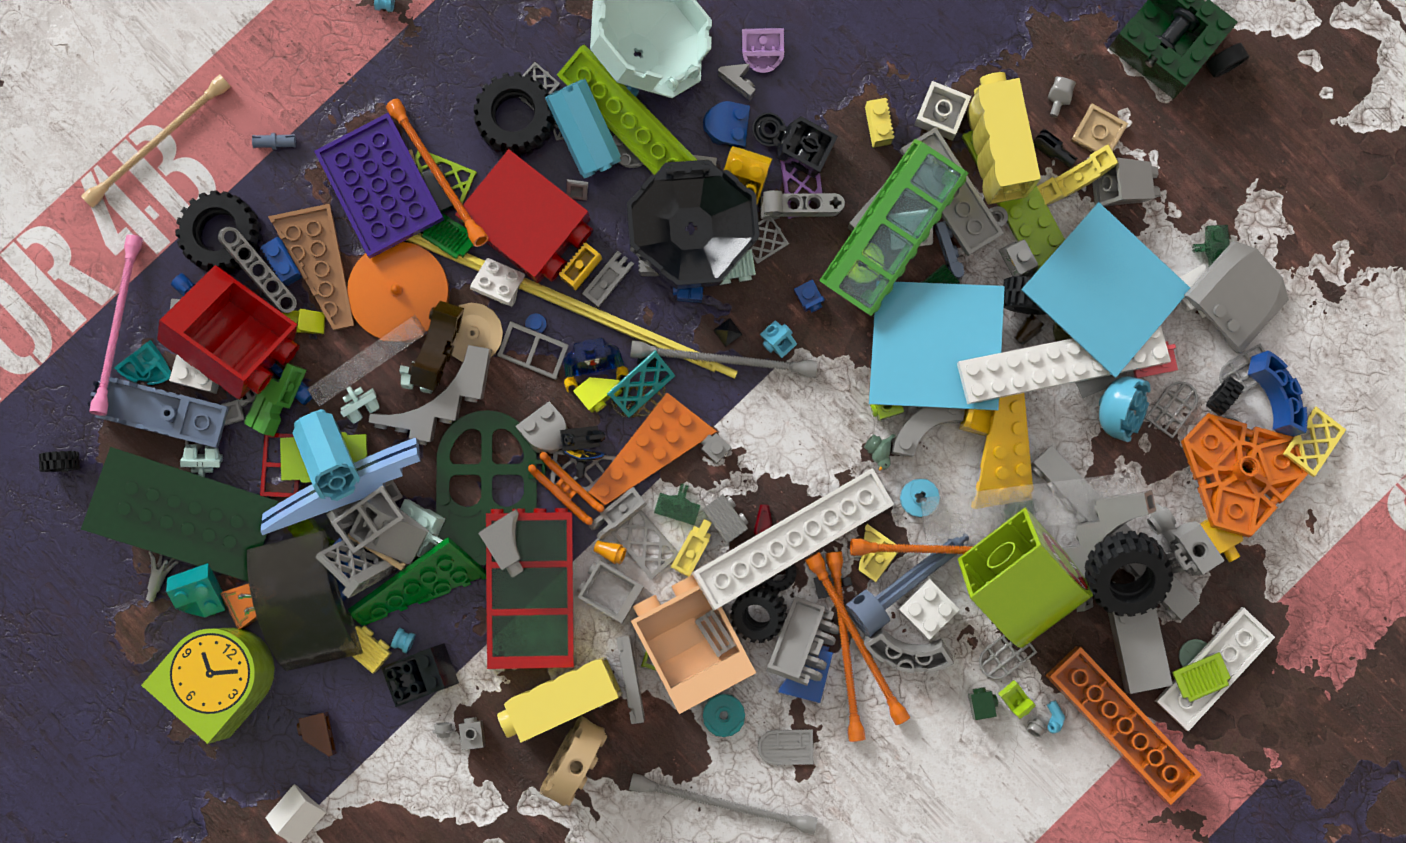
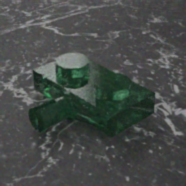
M1228 225L1206 226L1204 244L1192 245V248H1195L1192 250L1193 253L1205 252L1209 267L1230 245Z
M680 483L677 495H668L660 492L654 513L695 525L701 505L685 498L689 485H685L682 492L684 484Z

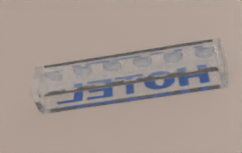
M414 315L307 390L320 407L425 335L427 331Z

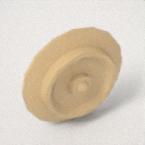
M471 302L459 305V307L464 308L459 333L456 334L455 340L451 344L454 345L452 356L464 362L468 345L492 349L491 357L495 355L502 343L503 329L498 316L493 310L483 304Z

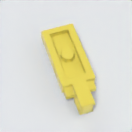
M704 519L699 528L694 526L690 530L671 568L687 577L691 575L710 541L711 534L707 533L712 524L710 521Z

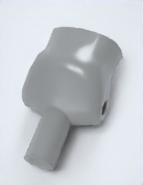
M1055 77L1054 84L1048 95V99L1053 102L1050 116L1057 118L1061 106L1070 105L1076 85L1075 81L1064 77Z

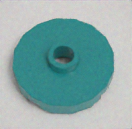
M715 695L708 700L704 707V725L715 736H733L744 725V707L732 695ZM721 712H727L728 717L726 719H721Z

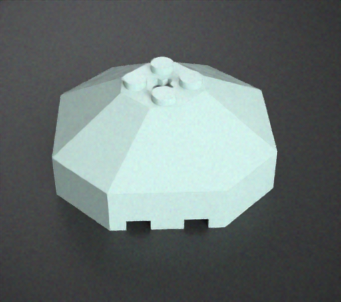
M593 0L590 50L616 82L674 98L701 81V61L711 50L709 30L712 27V20L696 0ZM635 51H640L641 56H634Z

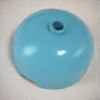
M1125 376L1116 379L1108 386L1099 400V421L1103 430L1108 435L1130 442L1132 433H1138L1149 406L1146 393L1151 391V387L1148 381Z

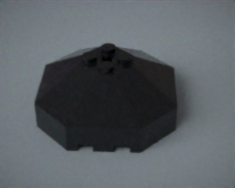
M709 160L665 163L655 175L650 176L645 181L640 190L627 202L630 251L675 289L719 286L760 236L756 193L750 188L745 187L729 170H723L722 172ZM689 223L697 227V230L692 235L689 234V231H685Z

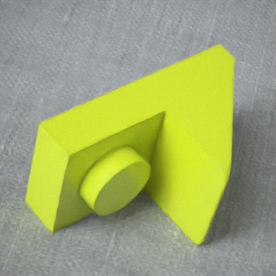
M306 309L289 313L282 312L298 324L296 333L324 334L325 315L323 312Z

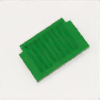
M441 213L444 220L424 230L422 237L453 258L457 259L459 256L464 258L474 246L468 237L467 229Z

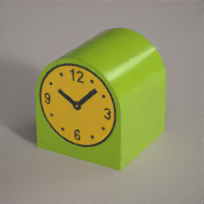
M238 628L203 629L184 637L141 686L209 744L230 738L264 699L273 683L274 660L266 643L259 636L248 630Z

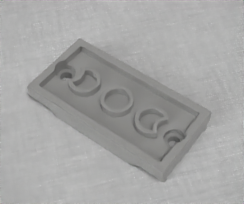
M631 635L618 637L616 639L618 650L622 652L619 657L627 703L631 709V712H629L631 724L642 723L645 721V714Z

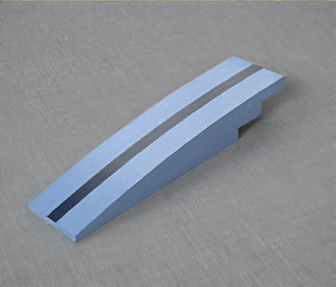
M410 439L355 462L354 465L360 480L358 483L356 481L354 485L355 490L352 494L338 501L331 500V497L321 499L311 484L262 514V535L362 500L382 485L385 487V482L402 477L403 467L420 462L417 439Z

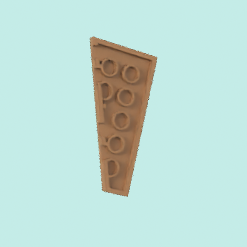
M331 204L268 216L332 329L337 331L355 327Z

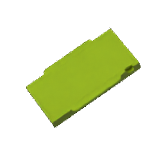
M341 432L354 463L368 457L366 434L347 435L346 432ZM280 438L281 480H300L302 483H310L311 480L295 438Z

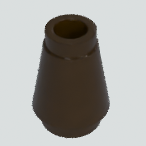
M1031 314L1029 318H1025L1014 338L1024 346L1025 343L1042 331L1041 328L1045 324Z

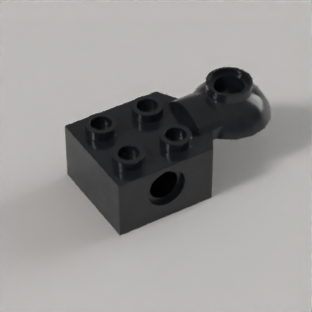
M763 113L754 120L752 127L753 135L759 143L777 148V158L813 178L820 173L838 137L802 116L795 119L788 126H785L782 118L778 115ZM764 127L770 128L772 134H767L764 131Z

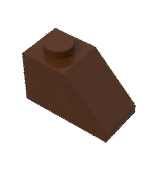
M328 712L299 718L297 731L305 742L327 756L337 754Z

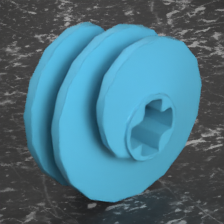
M927 479L910 481L903 487L900 494V502L903 509L914 517L930 515L937 508L940 499L937 487ZM922 493L924 495L922 498H924L925 501L917 503V498H915V494L918 495Z

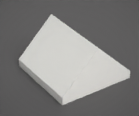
M294 784L265 818L277 835L292 843H301L327 812Z

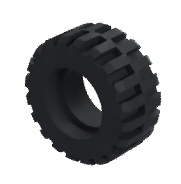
M508 72L503 73V77L497 79L496 76L492 78L490 85L485 83L482 87L483 92L477 94V104H474L473 110L475 113V124L485 143L490 145L494 151H501L504 155L509 149L518 157L522 156L521 153L525 152L529 155L533 153L534 148L540 149L543 147L544 140L548 141L551 137L550 132L554 130V117L545 100V97L550 94L539 80H533V77L528 74L524 77L521 75V72H514V76H509ZM523 97L527 99L534 108L532 122L523 130L516 132L501 129L495 118L498 107L511 98Z
M217 190L210 191L209 195L204 192L199 194L198 200L192 198L188 201L191 205L188 208L183 207L180 211L183 213L182 218H177L176 224L179 225V229L175 230L176 236L179 238L177 241L178 246L183 250V255L202 270L208 272L216 265L230 274L234 273L233 269L235 268L238 270L242 269L226 249L211 251L203 245V228L211 218L225 214L231 216L236 222L237 230L258 253L260 247L257 246V243L262 242V235L259 233L262 230L261 223L257 220V214L238 196H233L226 191L219 193ZM245 247L241 248L238 252V256L242 260L246 259L249 255Z
M1123 531L1117 532L1113 537L1110 535L1105 537V541L1102 543L1099 541L1094 546L1095 551L1091 550L1087 556L1089 560L1085 562L1084 567L1086 570L1085 578L1096 603L1108 613L1115 612L1117 616L1127 614L1128 617L1135 616L1137 613L1142 615L1147 613V610L1150 608L1153 610L1158 607L1157 603L1159 601L1163 602L1167 597L1166 592L1169 593L1172 588L1173 573L1167 555L1157 540L1153 537H1148L1147 534L1139 532L1138 535L1136 531H1128L1126 534H1123ZM1138 563L1147 566L1143 575L1134 582L1117 584L1110 581L1113 574L1124 565Z

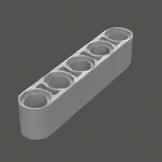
M232 227L221 229L218 234L220 243L279 311L285 313L292 312L297 304L295 297L241 233ZM227 231L234 233L235 238L231 243H227L224 239V234ZM245 247L249 255L246 259L242 260L238 256V252L241 248ZM256 264H260L263 269L259 276H255L252 272ZM273 280L277 287L275 291L269 292L266 285L269 281ZM288 297L290 305L283 309L280 305L281 299Z

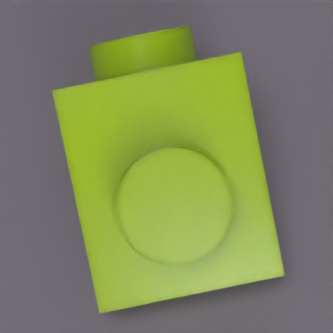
M1015 680L998 693L1010 711L1019 719L1028 715L1036 706Z

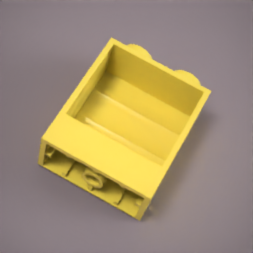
M1004 72L991 73L980 78L981 85L974 89L975 95L967 110L968 123L973 131V146L978 155V170L983 180V194L988 205L1026 198L1041 179L1020 78L1007 80Z
M602 657L580 668L571 670L556 679L549 680L532 690L512 697L504 703L506 710L498 713L497 716L506 737L509 738L517 734L520 742H523L619 698L622 692L607 658Z

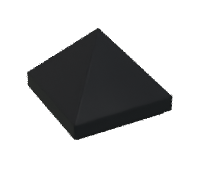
M731 318L713 330L725 347L742 336V333Z

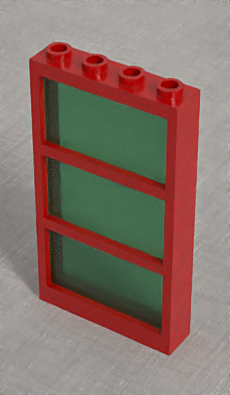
M536 508L534 513H525V509H517L519 515L516 523V542L521 555V559L518 561L524 570L512 578L506 568L501 570L486 546L487 669L574 668L572 512H568V508H555L553 513H547V508ZM491 509V513H486V527L509 513H504V509Z

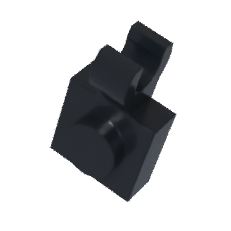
M830 574V575H828V578L830 579L829 581H831L832 585L834 586V584H833V583H834V582H833L834 579H833V577H831V574ZM818 577L813 578L818 599L830 597L822 581ZM851 577L841 578L842 587L852 585Z

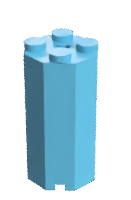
M586 79L570 84L545 97L583 178L592 176L598 170L600 172L611 168V165L621 161V155Z
M320 409L299 418L294 423L295 428L292 433L318 496L321 499L331 497V500L338 501L352 494L355 490L354 485L356 481L357 483L359 482L360 477L332 414Z

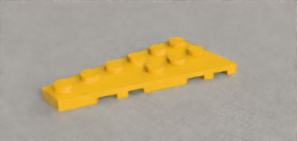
M1021 393L999 398V409L994 410L993 416L991 415L989 423L991 426L985 441L980 465L981 473L975 488L977 492L971 507L973 509L1034 499L1025 394Z

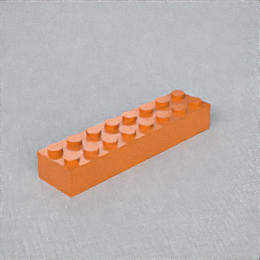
M1076 646L1045 675L1165 803L1172 805L1202 776L1081 647Z

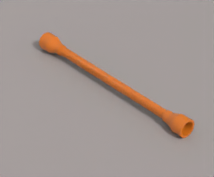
M400 99L389 101L386 105L387 111L405 129L465 223L468 237L475 247L482 246L489 238L484 229L471 219L411 126L406 116V109Z
M852 538L850 541L851 556H863L878 551L964 554L973 546L886 545Z
M842 551L825 553L826 564L831 572V577L834 579L833 584L836 593H838L840 600L844 603L843 590H841L842 582H840L843 566ZM838 612L844 672H846L845 680H847L848 705H850L849 713H851L847 730L849 742L866 740L865 730L857 713L858 708H856L857 700L855 697V686H853L854 678L852 675V661H850L851 653H849L850 645H848V629L841 615H839L840 612Z
M817 552L805 559L806 564L817 575L818 579L822 581L832 602L836 605V609L840 612L839 615H841L843 622H845L844 624L849 629L848 631L854 639L856 646H858L860 653H862L861 655L865 662L869 665V669L873 672L872 675H874L876 682H878L877 684L882 689L881 691L886 696L895 725L906 722L910 719L909 713L898 702L897 698L893 696L871 653L865 647L863 639L858 634L859 632L855 624H853L854 622L849 617L850 615L847 610H845L846 608L840 600L838 593H836L835 588H833L834 586L831 581H829L820 552Z

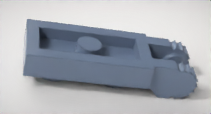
M945 221L937 223L934 229L947 268L959 280L965 272L963 264L957 260L959 257L956 245H952L950 239L953 237L952 231L946 226Z

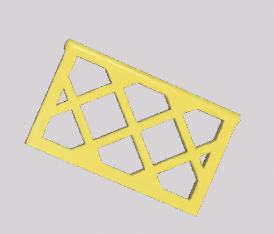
M1314 407L1307 419V429L1310 431L1312 440L1302 441L1301 435L1295 436L1283 453L1284 456L1312 477L1316 476L1346 431L1344 427L1318 407ZM1315 414L1321 417L1322 424H1313L1312 419ZM1328 427H1334L1339 431L1335 438H1331ZM1314 428H1324L1326 439H1316ZM1318 443H1327L1328 448L1324 454H1320ZM1313 444L1315 455L1306 456L1303 445ZM1294 445H1298L1301 456L1296 457L1290 452ZM1308 459H1316L1317 465L1314 469L1308 466Z

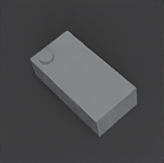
M1150 608L1147 610V613L1142 615L1137 613L1132 617H1128L1127 614L1117 616L1115 612L1108 613L1125 693L1132 694L1173 686L1156 608L1153 610Z

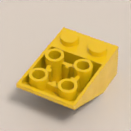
M732 146L724 170H729L745 187L750 188L756 193L758 205L772 158Z

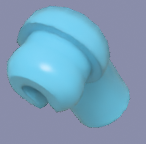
M1055 700L1047 704L1052 714L1047 728L1053 734L1058 733L1062 729L1065 721V715Z

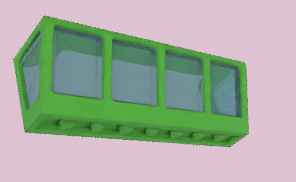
M914 139L819 281L872 316L881 307L883 298L892 291L896 279L904 273L905 266L909 260L913 259L917 254L919 245L928 238L932 226L941 219L943 210L951 204L955 192L964 185L968 172L922 141Z

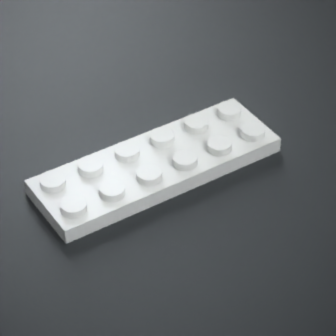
M1241 607L1188 664L1190 665L1220 652L1231 677L1227 680L1229 686L1189 702L1187 697L1182 698L1174 679L1172 682L1173 686H1168L1155 702L1186 731H1189L1275 637L1245 608Z

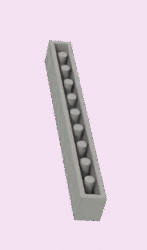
M1052 445L1049 446L1031 463L1033 467L1031 469L1038 478L1042 477L1048 483L1046 484L1047 488L1053 494L1057 493L1062 498L1061 503L1067 509H1072L1077 514L1075 517L1080 523L1099 520L1095 513V500L1101 499V497ZM1125 523L1111 537L1115 536L1117 532L1123 531V534H1126L1132 530ZM1138 563L1122 566L1126 572H1132L1136 577L1135 581L1143 575L1147 567ZM1173 574L1170 592H1166L1167 597L1163 602L1159 601L1157 604L1161 603L1165 608L1164 612L1170 619L1183 620L1200 602Z

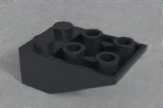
M445 643L381 667L395 707L459 684Z

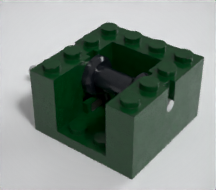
M1147 0L1137 14L1121 30L1109 49L1174 100L1238 21L1211 0Z

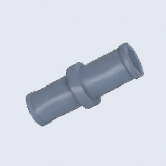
M271 133V135H252L253 149L272 148V150H277V147L296 148V135H277L276 133Z

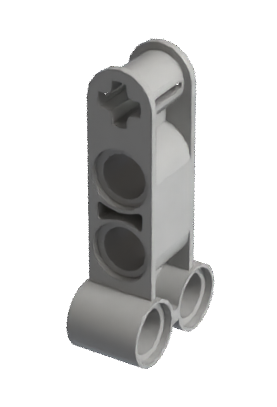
M773 190L763 192V196L760 197L761 219H765L768 216H772L773 219H779L780 217H832L838 215L845 206L844 198L836 193L782 194L781 191ZM788 201L795 202L797 209H790L787 204ZM832 201L834 205H838L836 209H834L833 205H830ZM808 202H816L818 209H811Z

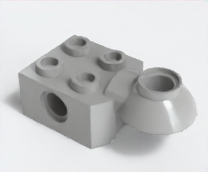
M1157 503L1155 504L1156 512L1150 514L1147 522L1157 535L1162 533L1167 542L1171 543V550L1182 549L1183 552L1180 553V556H1186L1185 564L1190 563L1192 565L1191 568L1186 570L1188 574L1191 573L1192 576L1204 575L1225 561L1197 521L1187 522L1176 528V520L1169 509L1166 507L1162 508Z

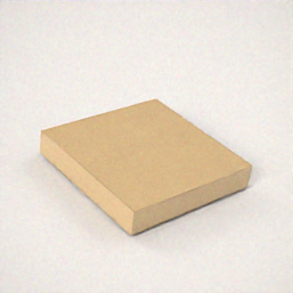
M1091 104L1071 141L1092 153L1108 144L1113 151L1128 123Z

